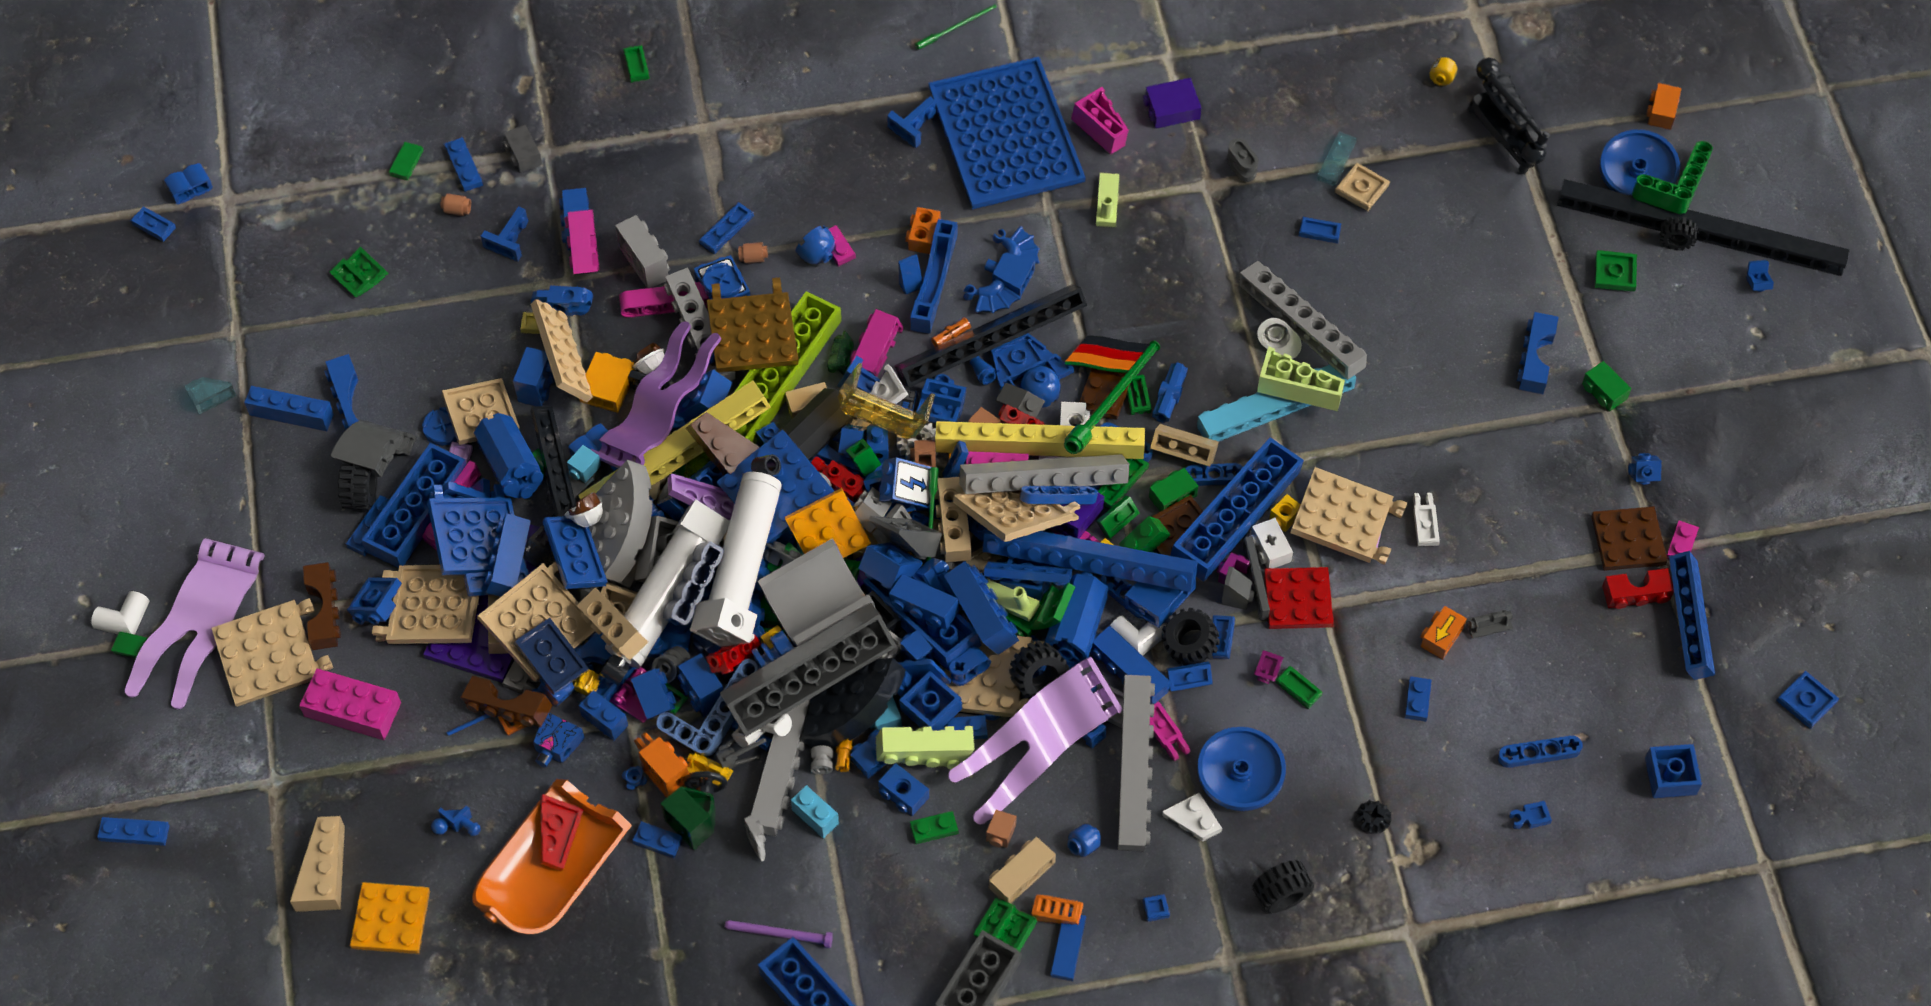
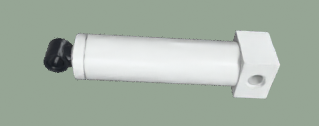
M773 454L753 459L751 463L752 472H746L742 476L723 545V558L718 564L709 600L697 604L690 631L721 647L747 644L754 639L753 629L757 615L748 609L782 486L781 482L773 477V475H777L781 470L780 460Z
M695 500L686 509L673 530V537L624 615L648 643L631 660L624 655L619 657L611 649L614 646L613 643L610 646L606 644L605 649L612 656L608 658L599 673L601 676L619 685L629 669L628 666L634 668L642 666L668 623L667 620L663 619L664 609L673 600L674 589L682 581L685 568L692 562L694 550L703 542L711 541L719 545L728 530L730 523L728 519L698 500Z

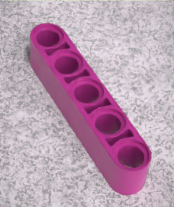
M696 282V287L701 295L705 307L708 308L707 300H709V298L706 295L701 283ZM664 286L624 291L619 295L621 315L627 318L675 312L671 303L674 300L671 295H667ZM681 291L680 293H678V295L685 296L688 294L685 291Z

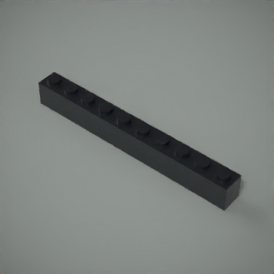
M1071 284L894 366L902 385L910 388L925 381L927 378L934 377L1088 305L1081 287Z

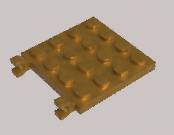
M780 277L772 278V294L721 298L720 283L711 284L712 299L707 300L711 334L718 333L721 337V341L714 349L716 372L798 365L799 360L788 292L782 293Z

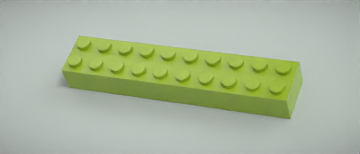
M807 291L791 311L799 360L798 365L750 369L735 390L736 392L744 385L754 381L771 406V408L736 430V432L754 444L757 443L756 431L771 423L786 401L785 392L794 390L842 321L840 307ZM705 452L700 454V456L710 460Z

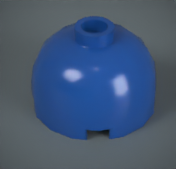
M823 225V228L818 226L803 238L805 242L802 246L798 244L795 250L796 254L806 263H827L833 257L832 252L835 248V240L825 225Z
M1036 366L1029 369L1022 377L1020 388L1043 399L1045 402L1042 408L1048 407L1052 402L1058 400L1061 392L1060 380L1057 374L1050 368Z

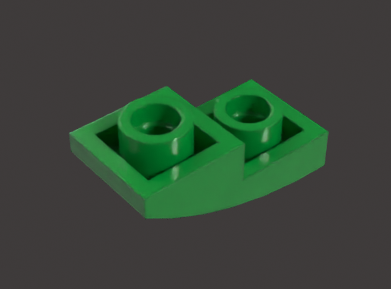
M119 632L111 651L117 655L130 656L136 659L148 638Z

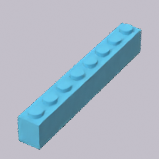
M1330 364L1323 368H1315L1317 371L1323 370L1345 380L1343 393L1354 389L1355 375L1347 380ZM1256 392L1248 397L1243 396L1233 403H1225L1215 410L1201 413L1198 416L1197 428L1202 437L1221 441L1311 405Z

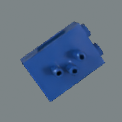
M1196 580L1190 592L1136 582L1125 594V606L1160 628L1196 589Z

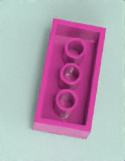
M317 668L299 706L304 717L385 740L401 705V701L396 691Z

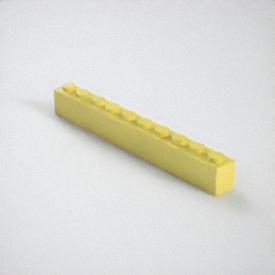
M751 381L704 413H709L736 431L771 408L755 382ZM701 415L674 431L660 445L650 449L643 455L645 458L644 466L647 468L651 485L656 484L704 452L686 430V427ZM616 471L579 494L580 500L592 492L596 494Z
M936 421L935 446L936 452L952 453L957 442L962 441L966 443L967 449L970 452L1021 453L1033 456L1063 457L1122 454L1125 459H1144L1145 428L1094 426L1091 430L1092 439L1080 453L1071 454L1064 448V440L1075 426Z

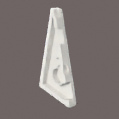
M889 364L884 367L886 372L880 382H875L873 390L862 404V412L858 419H853L851 425L869 426L909 395Z

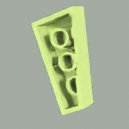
M1268 346L1259 377L1257 392L1338 411L1345 380L1323 370L1317 371L1312 369L1310 364L1305 362L1301 364L1292 360V356L1285 353L1281 355L1275 352L1274 348Z
M945 726V730L933 731L931 727L919 728L916 731H912L911 727L881 728L876 736L877 761H884L886 764L905 763L908 766L919 764L930 768L943 766L952 769L966 760L974 751L973 726H965V730H954V726Z

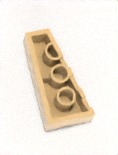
M340 816L317 817L290 901L295 912L341 909L345 826Z

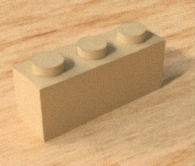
M1159 424L1155 429L1150 449L1211 466L1219 441Z
M1038 837L1032 841L1028 840L1022 846L1021 852L1016 856L1012 855L1009 857L1001 870L997 869L991 874L989 889L999 899L1008 903L1014 902L1055 863L1056 854Z

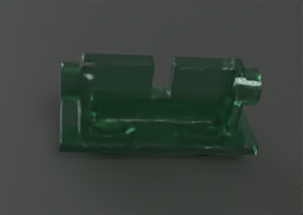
M843 331V335L839 334L834 338L831 352L837 354H830L827 363L829 372L835 373L836 370H839L843 376L849 366V358L854 348V341L846 331Z

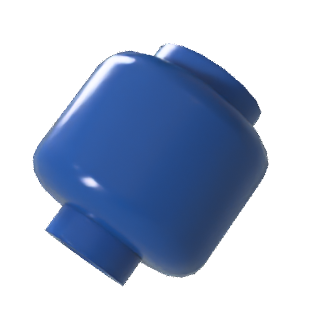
M1082 824L1070 832L1067 842L1069 850L1081 857L1088 856L1100 847V832L1089 824Z

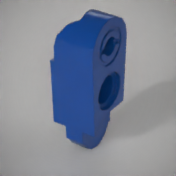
M550 286L549 291H534L531 303L537 299L543 303H548L557 311L564 312L566 316L585 315L592 305L593 293L582 287Z

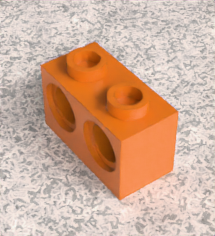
M917 207L916 214L911 216V231L908 230L906 234V242H909L910 251L930 254L938 219H941V211Z

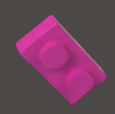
M837 225L829 228L835 240L832 258L836 264L840 266L855 259V252Z
M1678 521L1666 555L1667 559L1671 555L1686 551L1691 552L1699 527Z

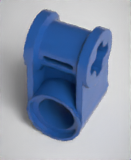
M978 646L970 647L965 653L950 663L952 682L958 686L967 684L973 678L985 672L991 665V660Z

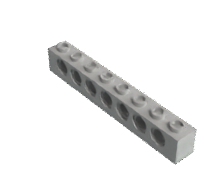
M1257 261L1240 272V287L1276 318L1286 322L1303 342L1347 380L1366 368V352L1355 345L1348 336L1341 333L1334 324L1326 320L1322 313L1312 308L1308 301H1304L1298 296L1296 291L1290 289L1281 278L1276 277L1267 266Z

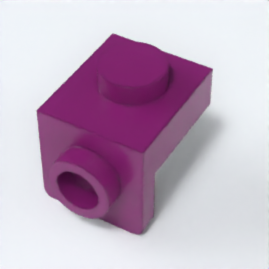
M1231 552L1226 562L1222 561L1218 567V582L1225 585L1229 567L1247 574L1250 562L1244 556Z
M1263 650L1257 669L1254 672L1258 676L1257 680L1267 684L1270 683V680L1275 682L1284 657Z

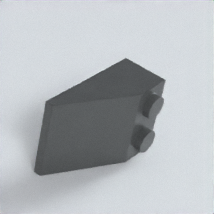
M869 517V520L892 543L898 545L905 552H913V556L919 559L935 557L942 535L941 532L913 519Z

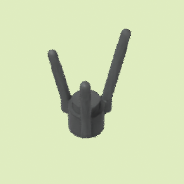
M732 738L725 745L719 747L720 752L716 753V756L722 768L728 767L730 769L737 765L758 760L760 755L738 760L737 756L765 743L766 739L763 738L735 752L733 748L728 749L736 742Z

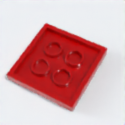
M1328 567L1265 569V589L1270 608L1268 618L1269 629L1333 628Z

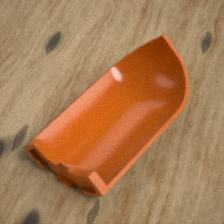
M556 779L545 793L547 796L584 809L564 869L559 871L541 864L539 801L489 864L475 886L473 903L484 913V917L493 924L497 922L506 928L525 934L539 933L555 925L632 826L618 811L606 808L599 803L596 807L588 803L589 797L580 792L567 780Z

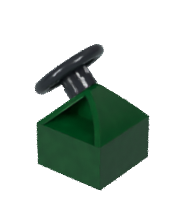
M698 771L686 775L683 780L686 787L680 786L661 803L664 821L678 835H681L683 840L693 850L714 833L716 812L713 796L715 792L725 789L728 784L724 776L715 772ZM718 780L721 783L719 785H715L714 783H712V781Z

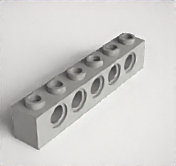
M685 268L665 276L666 284H664L667 295H671L674 300L671 303L675 313H680V323L687 321L691 325L687 339L690 347H695L698 353L701 345L711 335L709 314L689 269ZM681 291L688 293L685 296L678 295ZM690 308L696 310L694 313L686 312ZM702 326L703 329L700 331L694 330V327ZM708 365L706 373L711 370L716 371V366ZM735 371L719 373L730 381L736 379Z

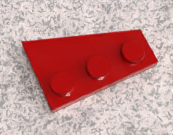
M545 794L540 796L541 864L562 871L584 809Z

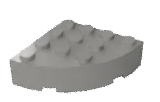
M626 460L597 491L596 495L603 503V513L595 525L589 526L606 578L620 583L636 562L634 558L638 549L642 550L652 514V500H649V490L652 488L647 468L630 460Z

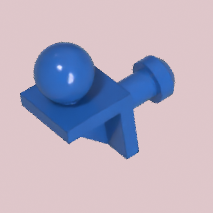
M468 806L459 810L447 811L440 808L438 812L441 818L435 819L431 824L432 831L437 835L444 834L448 829V825L456 832L464 826L471 836H476L481 830V826L478 823H473L470 820L472 814Z

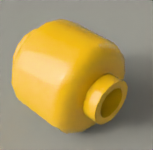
M1438 58L1430 70L1431 80L1440 86L1450 85L1457 73V65L1450 58Z

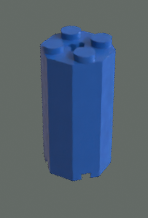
M496 413L493 415L494 418L489 420L488 418L482 419L475 429L474 435L503 493L518 499L521 497L524 499L531 497L542 482L543 474L512 416Z
M1085 571L1072 576L1069 583L1074 585L1075 589L1061 622L1049 628L1045 640L1046 643H1049L1050 646H1053L1067 661L1066 664H1070L1069 668L1089 657L1108 598V586L1090 572Z

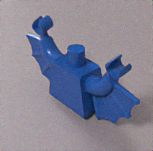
M1019 226L1010 238L1005 237L1006 232L1003 229L998 230L999 235L1002 237H998L995 233L993 234V241L995 243L1003 242L1002 245L1007 249V253L1002 255L999 262L988 259L986 262L985 270L993 273L992 283L985 287H979V289H976L971 284L964 288L963 291L967 292L963 296L965 300H971L974 295H979L975 308L976 313L988 311L993 314L999 309H1009L1013 302L1021 299L1035 271V264L1040 263L1037 256L1040 248L1035 245L1033 241L1034 236L1026 233L1022 226Z

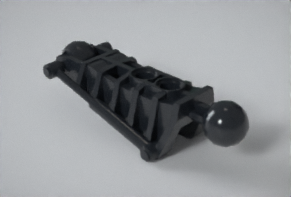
M1490 57L1483 58L1477 64L1476 73L1483 80L1482 85L1486 92L1475 95L1467 109L1478 117L1494 138L1520 165L1518 171L1526 174L1529 168L1540 164L1545 159L1547 154L1546 142L1550 138V134L1546 131L1541 132L1540 127L1533 120V116L1526 111L1527 107L1522 104L1520 95L1514 90L1515 85L1510 81V73L1500 72V64L1496 59Z

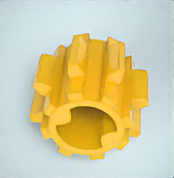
M589 669L572 682L574 689L583 695H589L593 690L596 692L600 684V680H598L599 674Z

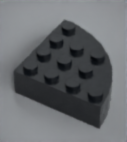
M894 658L876 659L812 697L801 741L811 749L815 746L834 748L839 746L838 743L846 739L852 740L871 727L889 707L887 703L893 694H897L906 669Z

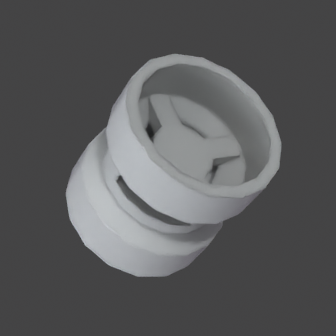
M815 746L811 749V758H813L811 772L824 775L833 771V763L830 760L833 757V749L831 747Z

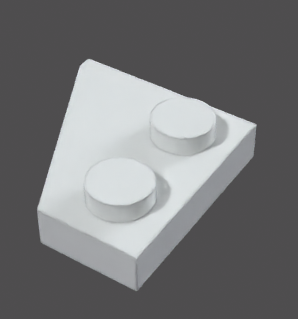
M1200 793L1164 810L1162 813L1164 818L1167 820L1170 818L1178 823L1180 828L1191 832L1194 837L1202 842L1222 831V827Z

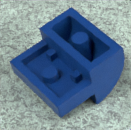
M927 378L921 392V400L916 410L915 418L936 423V421L957 422L963 410L966 387Z

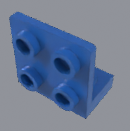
M931 659L899 662L906 669L902 684L897 692L901 697L929 671L945 684H951V678Z

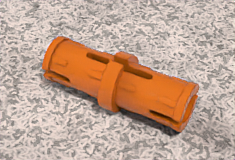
M963 317L952 326L948 325L945 327L943 332L931 338L934 347L956 338L970 329L969 321Z

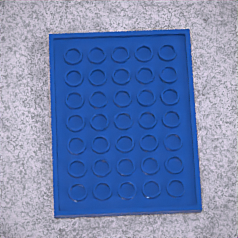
M1040 57L929 83L931 96L936 100V109L972 209L1085 182L1083 169Z

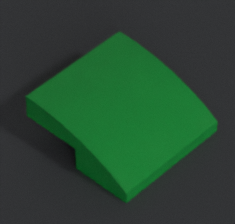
M361 247L347 261L343 258L330 271L356 298L370 290L388 274Z
M1067 583L1060 590L1051 586L1043 594L1040 606L1029 628L1032 630L1046 629L1060 623L1075 586Z
M995 898L974 932V936L978 938L983 930L1020 951L1038 921L1036 917L1017 910L1015 905Z

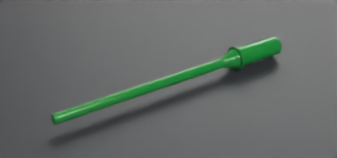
M996 4L940 33L930 34V36L915 43L916 48L920 50L933 42L935 43L939 37L997 8Z
M936 467L930 468L928 488L930 493L929 527L932 529L934 498L938 491V468Z

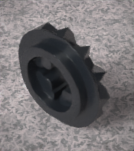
M1369 799L1367 802L1361 803L1358 808L1356 821L1362 830L1371 834H1378L1384 832L1389 827L1391 812L1387 805L1380 803L1379 800L1371 801ZM1374 810H1377V816L1380 818H1376L1371 823V816L1368 814H1372Z

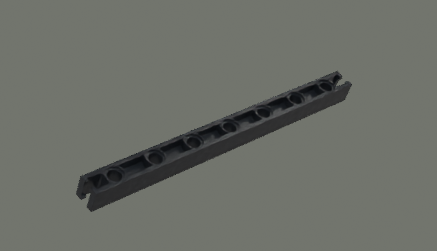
M1567 179L1563 181L1557 206L1657 231L1661 230L1662 222L1664 223V220H1669L1671 217L1673 219L1685 217L1686 221L1691 219L1692 223H1696L1698 228L1697 241L1838 276L1843 274L1850 250L1697 211L1688 210L1684 214H1677L1636 200L1632 195Z

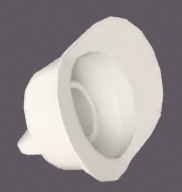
M1270 318L1263 321L1258 327V340L1267 350L1268 346L1275 349V352L1281 355L1284 353L1292 356V359L1298 356L1302 346L1301 338L1286 322L1279 318Z

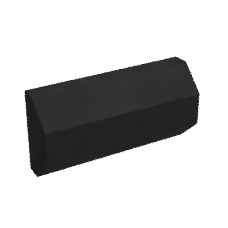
M824 388L781 430L786 432L810 461L842 430V427L846 426L855 417L856 413L844 395L836 389Z

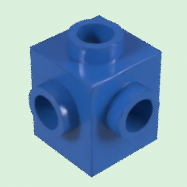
M1649 453L1631 456V463L1628 464V473L1638 484H1650V481H1661L1662 461L1656 455L1651 456Z

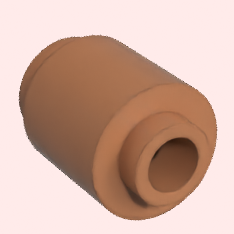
M447 193L441 199V209L444 210V213L469 215L471 199H467L466 196Z
M763 242L745 243L743 246L738 247L740 262H745V264L764 262L765 258H768L767 246H763Z

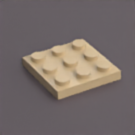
M502 378L442 391V397L459 445L477 441L474 431L481 420L484 418H488V420L494 418L493 415L496 413L512 416L519 429Z

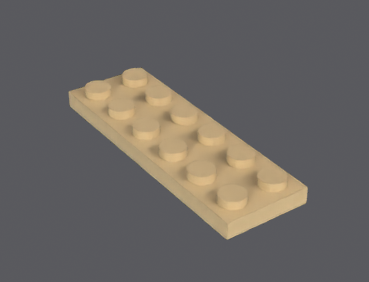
M535 299L531 303V307L556 386L588 402L592 398L590 385L587 382L586 372L582 367L581 357L578 354L577 345L567 321L568 317L564 312L557 311L548 303Z

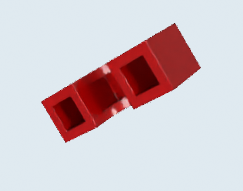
M1669 569L1647 571L1643 580L1645 585L1643 587L1632 585L1628 580L1627 573L1606 576L1602 588L1608 608L1622 609L1630 605L1644 606L1653 602H1668L1674 593Z

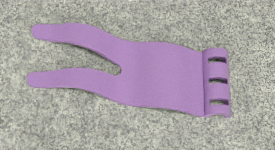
M206 538L202 541L198 561L182 584L168 617L146 640L137 655L125 687V693L128 697L133 698L139 694L154 665L166 649L187 632L196 631L198 634L188 647L181 662L171 701L174 709H182L185 706L201 664L208 654L217 647L212 627L233 621L242 599L257 578L259 563L261 560L263 561L264 553ZM210 547L214 548L212 557L208 556ZM229 552L233 553L231 562L227 561ZM248 557L252 558L250 567L246 566Z
M1089 657L1037 692L973 754L952 768L948 773L950 781L958 782L974 774L1021 741L1028 743L1029 749L1023 758L1007 775L987 802L973 814V820L977 824H983L992 819L996 809L1002 811L1069 746L1107 721L1111 716L1123 711L1093 658ZM1091 666L1092 671L1082 676L1080 671ZM1101 683L1103 688L1092 693L1091 688ZM1112 701L1113 705L1103 711L1101 706Z

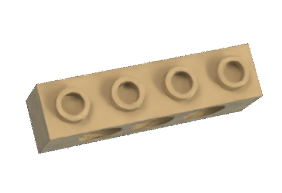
M960 477L939 478L937 483L938 491L934 498L939 500V505H936V517L941 518V523H938V531L943 536V542H940L941 555L945 554V562L971 560L967 513L953 502H947V500L953 501L954 495L964 492L959 484ZM955 536L958 537V539H951L950 537Z
M596 587L577 605L582 611L580 616L588 624L591 621L593 622L590 626L599 635L603 633L601 638L609 646L612 643L614 644L611 649L619 657L624 655L631 660L648 643L641 633Z

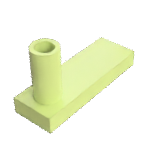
M1100 173L1096 226L1116 227L1120 174Z
M988 579L989 582L986 585L989 589L992 588L998 596L996 600L998 605H1002L1006 612L1030 622L1040 606L1039 601L1027 596L1023 587L1010 589Z

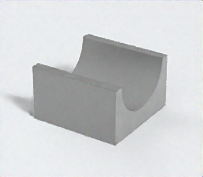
M833 538L758 580L769 607L794 648L868 604L872 603L875 607L869 594L865 595L854 579Z

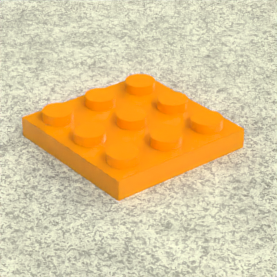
M842 488L785 516V520L804 554L832 538L843 558L871 544L866 531Z
M362 882L351 948L419 954L430 894L429 887Z

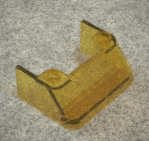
M858 363L839 390L838 400L840 409L846 415L854 416L893 432L904 439L915 438L929 421L935 394L931 393L917 412L903 408L857 389L863 365Z

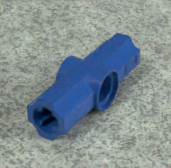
M1171 363L1166 379L1161 383L1158 400L1152 417L1158 422H1169L1175 404H1178L1183 389L1182 385L1188 368L1181 363Z

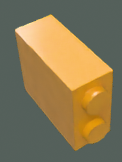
M596 352L585 374L590 385L592 398L588 402L579 399L580 402L618 413L630 388L628 376L631 370L636 371L633 368L634 362L626 358L613 357L608 353Z

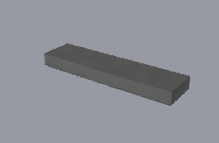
M1248 536L1244 538L1243 550L1245 558L1250 562L1248 572L1252 581V589L1255 590L1254 597L1259 619L1264 621L1269 618L1270 608L1253 536Z

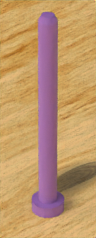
M730 920L725 922V928L729 930L788 939L794 937L796 940L824 944L825 948H831L833 940L832 932H826V935Z

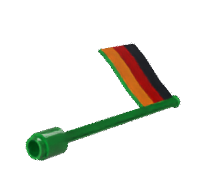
M1087 335L1067 358L1065 365H1081L1104 371L1126 373L1084 425H1076L1064 440V448L1067 452L1077 454L1086 447L1092 439L1091 430L1155 352L1160 350L1158 342L1151 341L1149 344L1104 336Z

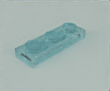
M1341 132L1338 133L1318 174L1317 180L1336 186L1356 145L1357 138Z

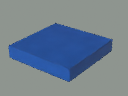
M1805 671L1776 701L1811 729L1839 701V698Z

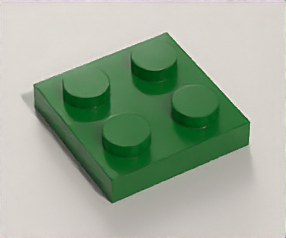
M1597 250L1595 254V288L1635 292L1637 254Z

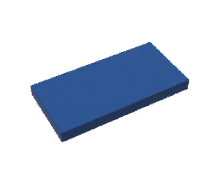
M565 516L544 518L543 525L564 588L606 586L608 581L589 527L579 526L572 519Z

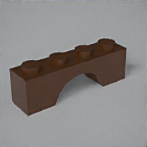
M329 562L303 566L304 585L308 594L317 596L323 601L319 614L307 622L309 644L312 650L338 647V638H341V631L339 625H336V620L340 619L338 607H335V601H338L337 589L333 586V582H337L335 569L331 570Z
M476 676L471 677L461 696V699L466 704V708L472 712L481 711L491 717L500 716L510 722H514V720L519 721L528 727H532V725L542 727L553 706L545 694L526 690L520 696L511 700L498 699V690L491 680Z

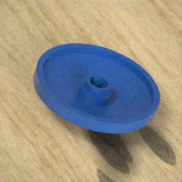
M1636 129L1617 134L1606 144L1601 154L1599 167L1601 177L1611 191L1632 195L1636 178L1642 174L1675 184L1680 172V161L1675 148L1664 137L1651 131Z
M1232 727L1214 734L1207 740L1199 754L1197 773L1203 790L1214 802L1228 809L1249 811L1267 805L1278 795L1284 783L1286 763L1281 749L1268 735L1253 728Z

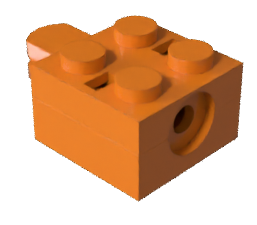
M646 732L641 734L642 739L637 737L634 740L640 750L639 757L643 771L666 797H669L680 786L686 787L683 780L686 775L690 774L687 770L688 764L682 756L677 757L673 746L668 741L664 742L660 736L653 740Z

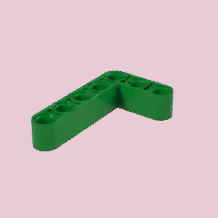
M1699 141L1695 144L1678 185L1642 174L1636 178L1632 196L1636 200L1677 214L1686 213L1708 165L1713 150L1712 145L1706 141Z

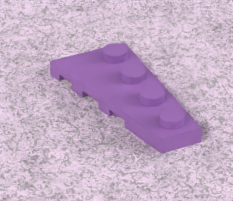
M670 474L668 477V495L688 505L698 500L729 521L731 520L735 504L722 488Z

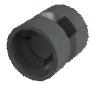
M673 646L654 660L652 670L659 669L660 672L663 671L667 681L671 682L680 674L678 666L691 659V657L683 647Z

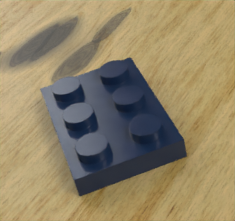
M548 618L514 642V645L552 695L589 670L551 618Z

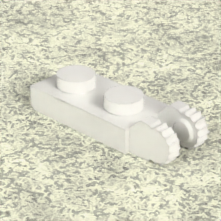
M1414 493L1413 511L1417 546H1439L1436 507L1433 503L1432 493L1426 494L1427 505H1421L1419 493Z

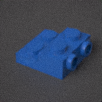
M368 577L347 611L358 624H364L365 621H369L374 625H378L379 622H386L396 606L392 598L397 594V590L402 583L398 578Z

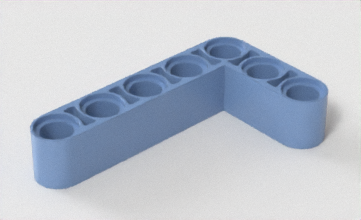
M751 659L742 661L725 689L747 677L746 671L749 667H755V671L759 670L757 663ZM720 695L699 730L668 712L660 714L656 722L657 727L669 737L700 755L710 757L717 750L735 718L731 711L723 712L726 703ZM672 719V726L665 729V722ZM720 722V728L717 731H712V725ZM690 730L689 738L682 739L683 733ZM708 741V747L705 750H700L701 743Z

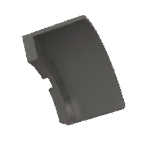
M360 420L352 424L343 433L336 443L331 457L367 468L374 476L382 477L388 464L393 459V454L409 456L417 438L408 432Z

